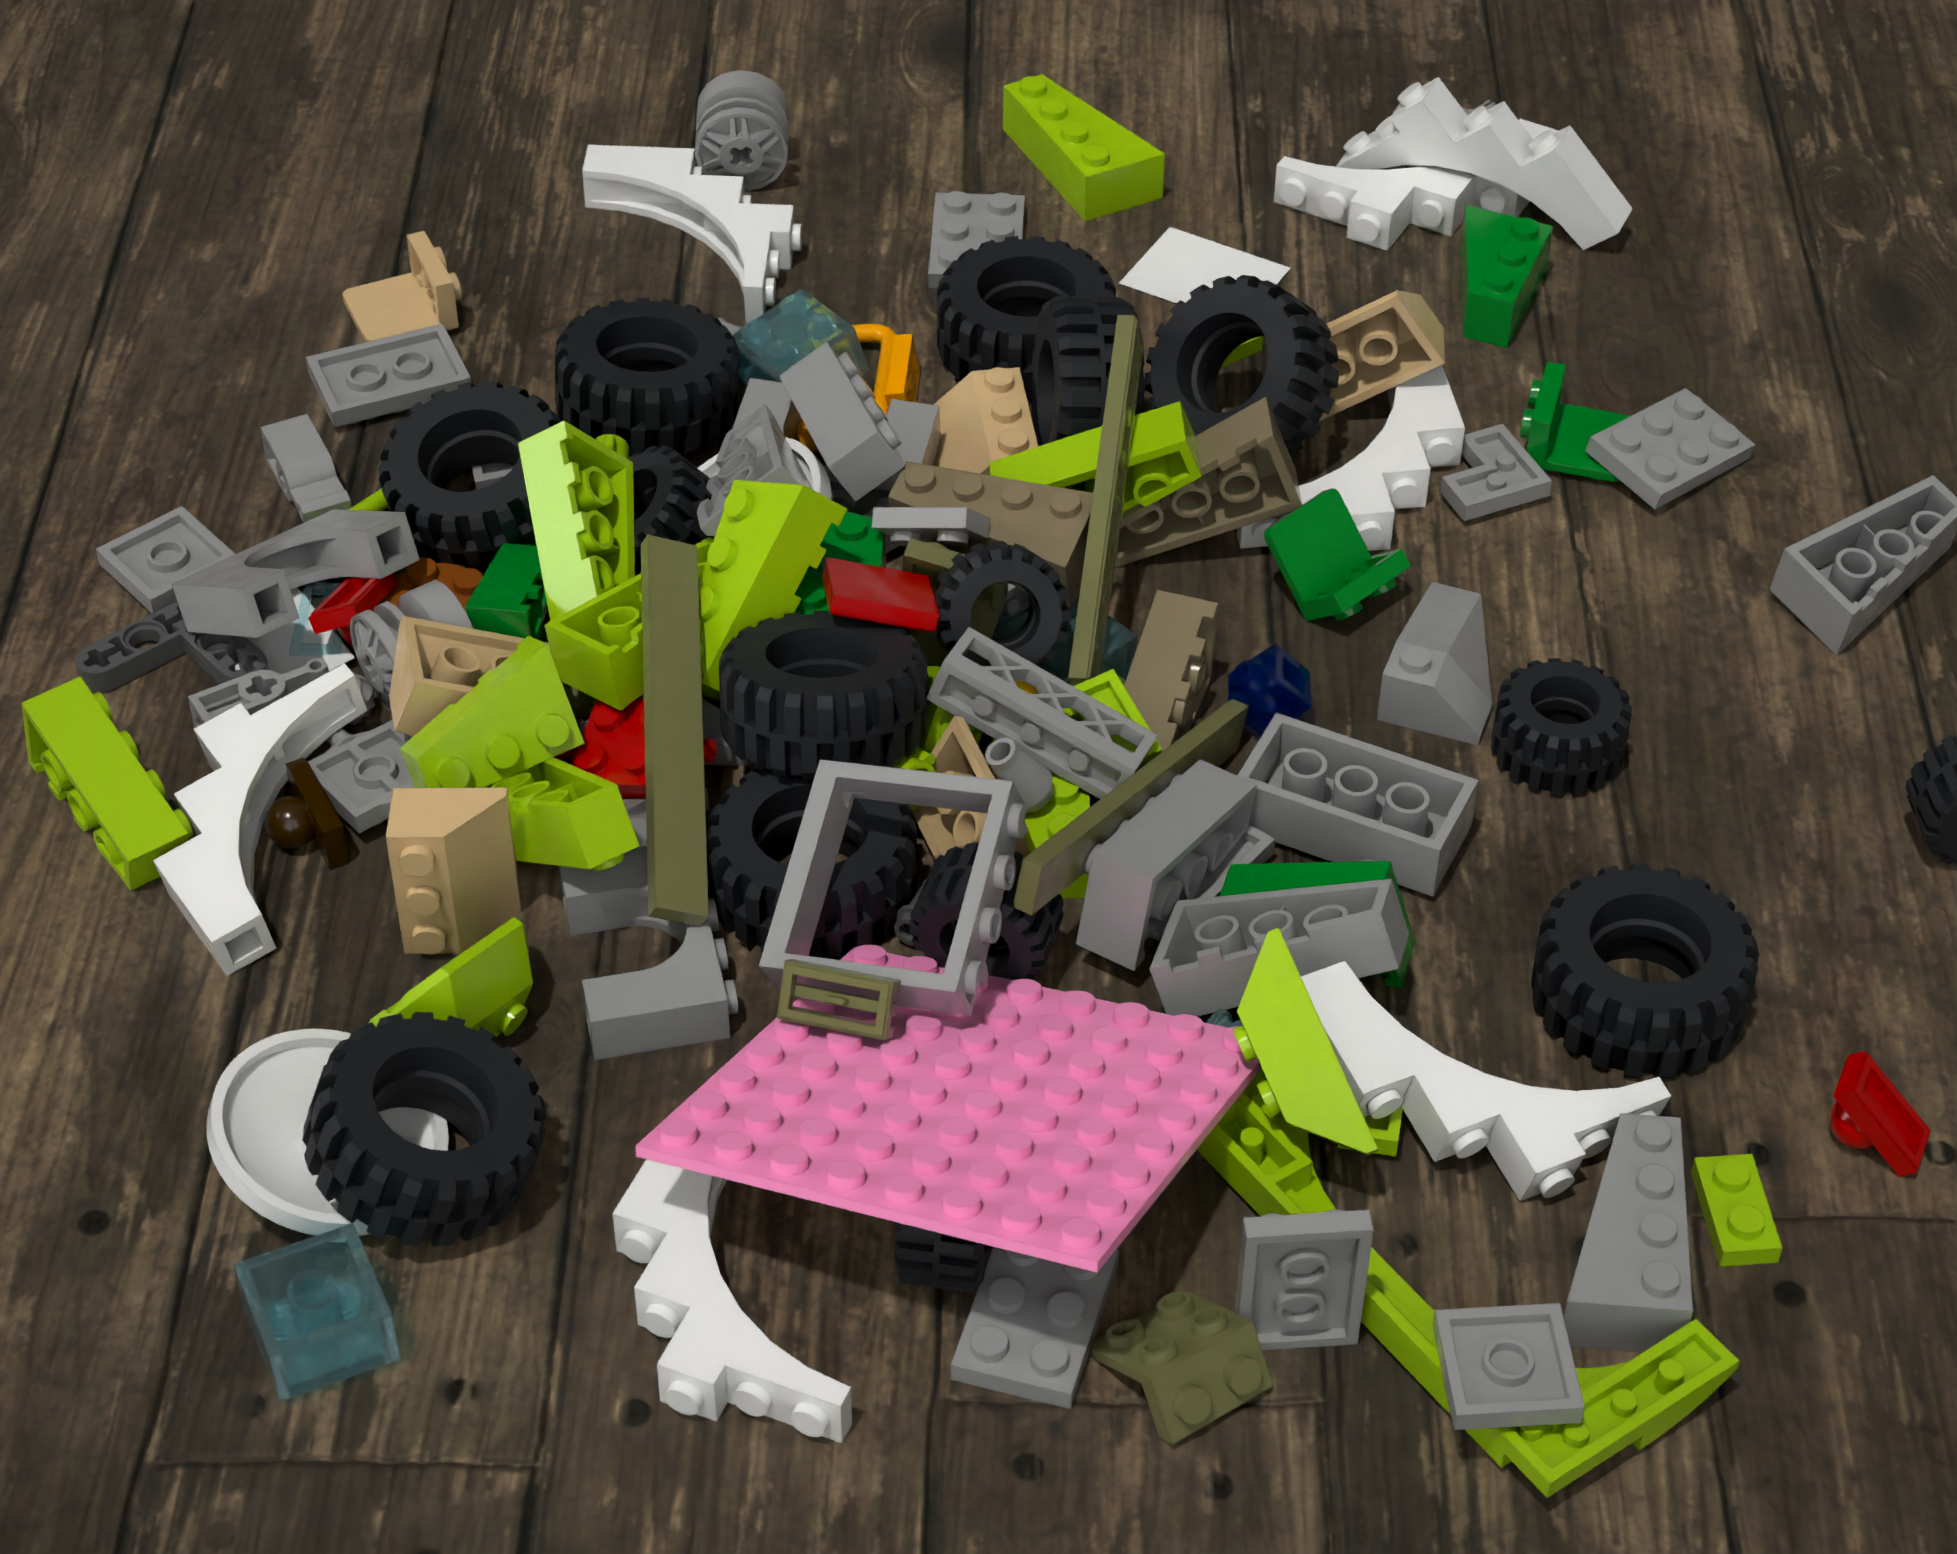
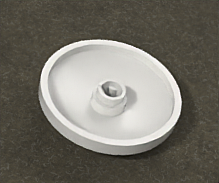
M300 1029L275 1034L249 1046L234 1058L222 1073L215 1087L206 1122L208 1147L213 1162L225 1183L238 1198L251 1209L276 1224L305 1234L322 1237L341 1238L370 1234L366 1231L368 1225L358 1219L352 1224L337 1211L339 1203L335 1199L328 1202L315 1185L318 1175L313 1176L307 1168L304 1157L307 1147L302 1141L304 1124L323 1067L327 1064L330 1053L337 1044L350 1037L351 1033L328 1029ZM411 1107L391 1108L379 1112L384 1122L405 1140L428 1149L448 1150V1125L443 1117L423 1109Z

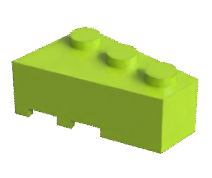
M527 636L516 646L517 650L494 670L489 669L477 680L479 683L457 703L448 705L399 748L415 788H485L585 744L546 643Z

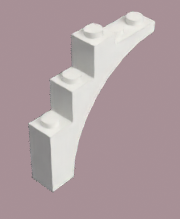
M1439 77L1423 86L1420 82H1416L1406 88L1398 96L1400 104L1396 110L1376 128V131L1369 135L1362 131L1345 144L1344 149L1346 153L1336 166L1348 169L1375 170L1401 165L1439 166L1477 175L1503 185L1534 203L1559 223L1583 250L1618 234L1633 209L1570 125L1554 134L1551 130H1547L1533 140L1504 101L1488 110L1485 106H1481L1467 115Z
M1519 119L1533 140L1547 130H1551L1553 134L1559 131ZM1286 156L1276 166L1275 203L1348 226L1347 238L1386 251L1390 249L1410 223L1452 236L1463 222L1465 205L1518 217L1530 202L1493 181L1468 172L1439 166H1420L1390 170L1348 169L1318 165Z
M588 145L582 169L585 208L622 211L653 218L679 228L704 242L726 261L739 280L744 295L745 323L764 324L767 306H775V278H779L780 269H791L793 251H801L802 224L794 223V206L753 204L752 195H744L743 176L704 175L703 167H696L695 148Z
M1442 365L1388 389L1390 415L1384 428L1370 445L1343 467L1312 482L1299 485L1302 505L1324 490L1331 488L1338 490L1368 551L1391 548L1394 509L1426 507L1430 468L1460 465L1465 426ZM1290 512L1237 528V539L1240 549L1268 546L1264 538L1265 530Z
M345 663L252 715L240 703L194 728L207 762L214 772L174 793L180 809L187 817L195 837L153 860L169 896L227 977L276 949L264 918L257 906L253 889L254 854L266 813L274 803L280 789L288 781L285 763L300 758L305 759L334 732L367 711L355 675Z
M1345 961L1301 976L1363 1117L1371 1115L1373 1119H1380L1393 1113L1401 1106L1434 1162L1454 1154L1458 1158H1466L1486 1146L1519 1201L1542 1193L1544 1198H1550L1565 1191L1574 1183L1575 1178L1573 1175L1582 1160L1600 1153L1613 1141L1620 1113L1659 1116L1671 1098V1094L1660 1077L1620 1088L1572 1091L1528 1086L1485 1074L1442 1054L1404 1028L1368 993Z
M646 1159L612 1214L616 1251L625 1254L636 1262L649 1263L634 1287L638 1325L646 1327L650 1332L659 1337H672L657 1363L660 1401L667 1403L679 1413L685 1415L697 1414L714 1421L718 1420L728 1402L736 1405L740 1410L749 1415H764L792 1425L807 1436H823L842 1443L852 1425L851 1387L808 1368L771 1342L741 1310L720 1274L710 1236L717 1201L727 1179Z

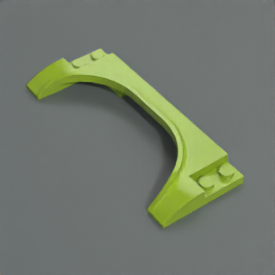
M1261 1068L1197 1148V1151L1260 1216L1271 1213L1282 1215L1323 1213L1336 1209L1324 1192L1315 1173L1310 1156L1308 1132L1288 1125L1282 1113L1273 1117L1270 1116L1257 1087L1258 1083L1267 1080ZM1371 1247L1361 1322L1451 1415L1433 1330L1435 1310ZM1695 1319L1628 1362L1605 1367L1576 1368L1585 1407L1581 1423L1465 1429V1431L1501 1468L1513 1462L1548 1498L1631 1443L1640 1451L1656 1440L1719 1388L1738 1369L1740 1361Z

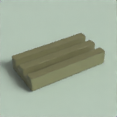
M797 959L785 960L777 1019L889 1040L893 1038L894 1026H891V1019L897 1013L898 1003H894L895 993L900 992L901 980ZM797 975L879 991V999L796 983ZM794 997L874 1012L877 1013L876 1023L793 1006Z

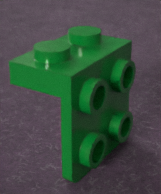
M1547 362L1542 380L1533 379L1528 408L1533 409L1525 408L1520 437L1528 438L1527 452L1545 471L1590 477L1599 481H1619L1617 477L1585 452L1591 436L1630 417V415L1560 403L1566 365Z
M1334 488L1322 491L1269 526L1264 533L1265 541L1306 621L1332 615L1336 621H1340L1356 614L1363 608L1361 600L1368 595L1372 598L1389 591L1397 585L1394 578L1411 567L1402 548L1373 556L1370 555L1340 493Z

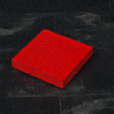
M825 557L821 575L829 612L832 615L927 632L936 630L939 610L928 575Z

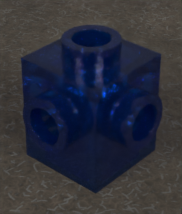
M1275 643L1254 658L1241 662L1228 674V701L1234 699L1249 706L1244 725H1247L1258 735L1262 736L1276 713L1296 719L1311 708L1310 671Z

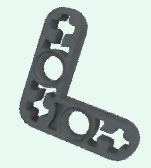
M177 601L79 651L75 658L78 677L81 676L90 691L95 693L114 690L183 654H186L218 685L254 671L269 670L266 656L247 637L188 632ZM143 642H158L154 646L148 648H134L137 644ZM217 643L229 644L227 648L222 650H206L209 646ZM239 663L240 670L236 671L235 666Z

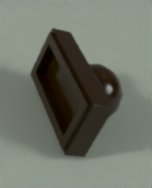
M304 758L285 763L291 796H283L268 809L265 817V828L269 838L278 846L287 849L302 848L314 840L329 870L347 865L349 854L344 825L310 764Z

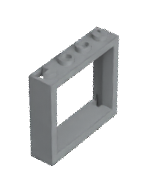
M820 760L759 963V967L776 990H781L784 961L797 959L901 980L900 992H896L894 1003H898L899 1007L971 1016L979 987L986 986L988 969L985 962L990 943H996L1000 936L1002 927L1000 906L1004 891H1009L1015 880L1016 862L1014 853L1019 838H1024L1028 831L1024 822L1028 805L1024 803L1013 781ZM854 798L987 813L943 974L808 956ZM798 975L796 979L798 984L879 999V991Z

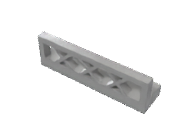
M971 627L967 628L943 661L926 697L927 700L951 714L963 717L967 723L996 740L999 738L1012 739L1020 749L1048 770L1099 799L1103 798L1137 771L1158 736ZM970 649L989 660L991 666H980L964 655ZM1015 681L1029 683L1036 687L1038 694L1025 692L1017 687ZM1062 708L1076 710L1083 714L1086 721L1072 719L1065 715ZM1110 735H1119L1138 747L1134 753H1131L1114 743Z

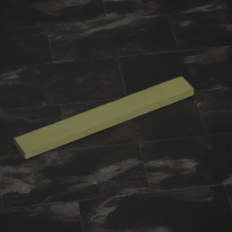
M1117 315L1068 675L1071 686L1101 674L1144 349L1139 322L1135 315Z
M648 534L641 543L648 917L702 926L709 917L698 553L696 545Z
M1234 699L1226 702L1023 858L1014 898V908L1032 916L1085 873V863L1092 848L1098 843L1103 844L1115 834L1117 828L1124 820L1130 821L1142 810L1147 800L1152 796L1157 797L1177 774H1184L1198 760H1203L1218 767L1234 755L1239 748L1249 706Z

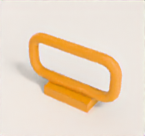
M869 323L829 328L812 339L807 355L825 342H828L831 347L866 342L881 344L873 392L876 402L887 415L891 399L910 402L917 401L921 369L913 333L897 335L887 326ZM800 417L794 435L795 440L805 445L810 451L819 452Z

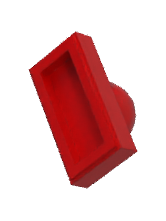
M392 573L381 579L346 578L308 618L314 633L318 634L338 629L344 641L352 645L350 634L351 617L368 609L374 612V607L379 605L398 585L394 574Z
M1865 1050L1848 1055L1833 1095L1836 1103L1830 1110L1829 1126L1836 1139L1849 1148L1867 1149L1874 1146L1899 1177L1917 1173L1931 1130Z

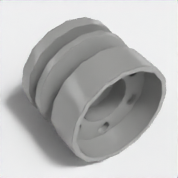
M737 70L721 74L706 84L698 97L695 158L698 166L703 167L704 175L743 176L744 191L746 192L767 186L776 180L784 170L788 156L789 106L784 92L772 79L757 72Z
M437 580L428 582L400 595L398 607L386 601L375 606L374 612L368 609L351 617L350 634L359 665L365 677L372 684L374 693L390 712L389 694L399 623L402 616L474 629L457 597L445 584Z

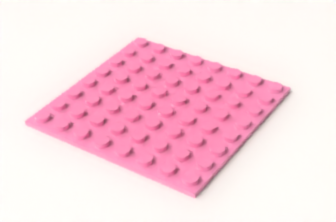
M876 945L854 947L840 959L842 961L943 974L945 968L937 967V962L933 958L926 956L906 957L892 954ZM988 973L986 986L979 987L971 1016L897 1006V1013L891 1019V1026H894L893 1038L889 1040H881L777 1018L774 1019L636 1145V1157L1098 1273L1262 1067L1258 1058L1246 1061L1232 1030L1238 1026L1227 1028L1205 1023L1194 1015L1179 1014L1173 1016L1150 1011L1146 1006L1139 1003L1125 1002L1119 1004L1096 999L1092 994L1085 991L1074 990L1064 992L1042 987L1039 982L1031 979L1010 980L989 976ZM798 998L793 1002L795 1007L876 1023L877 1013L804 998Z

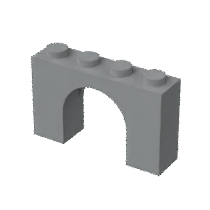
M750 378L733 428L766 404L784 436L793 439L801 416L782 382ZM891 399L886 416L889 419L888 423L902 442L897 449L903 463L905 464L906 461L933 466L941 440L939 406ZM823 465L830 479L831 500L847 508V512L864 515L871 511L873 507L889 500L888 496L901 472L899 470L855 502L828 466Z
M333 509L174 582L172 587L188 632L259 638L299 618L291 590L294 588L338 577L381 579L420 559L405 512Z
M647 846L637 847L624 853L625 859L621 863L605 870L595 871L593 868L582 869L559 866L562 898L570 936L623 927L642 926L666 932L682 944L672 957L652 968L582 980L586 1021L594 1060L730 1038L729 1014L738 1013V1000L734 980L723 981L722 972L729 971L724 939H713L712 932L719 931L714 898H708L709 917L702 926L648 917Z

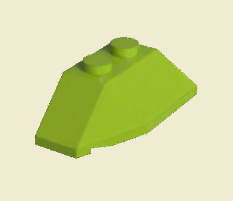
M513 917L416 985L387 1010H382L370 1019L369 1023L372 1022L377 1027L379 1019L401 1013L403 1019H411L415 1012L433 1013L434 1019L447 1021L448 1016H453L466 1020L464 1026L477 1032L482 1027L496 1037L501 1033L505 1036L512 1034L527 1015L528 1009L524 1007V1004L533 985L525 924L518 918Z
M1279 927L1267 932L1241 999L1237 1013L1243 1025L1232 1029L1246 1061L1258 1058L1267 1080L1258 1083L1257 1087L1271 1117L1282 1113L1286 1123L1290 1126L1364 1155H1371L1378 1151L1376 1143Z

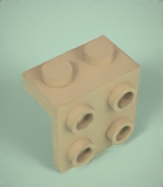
M425 231L407 235L411 273L348 288L343 292L344 304L364 342L442 323L446 331L459 327L456 301L462 299L459 280L455 272H447V264L441 247H433Z

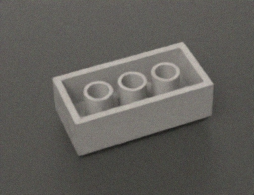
M1279 713L1274 715L1237 775L1257 784L1249 824L1275 838L1276 843L1331 862H1353L1364 859L1391 861L1398 885L1430 896H1434L1472 826L1479 781Z

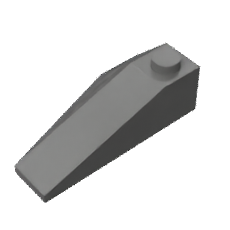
M766 404L725 435L715 462L720 467L718 475L710 478L706 485V489L711 493L712 497L710 500L707 498L700 502L697 509L699 526L706 536H715L724 511V502L730 493L734 480L800 484L813 490L775 417Z
M1432 582L1398 637L1382 674L1377 720L1479 745L1493 705L1481 594Z

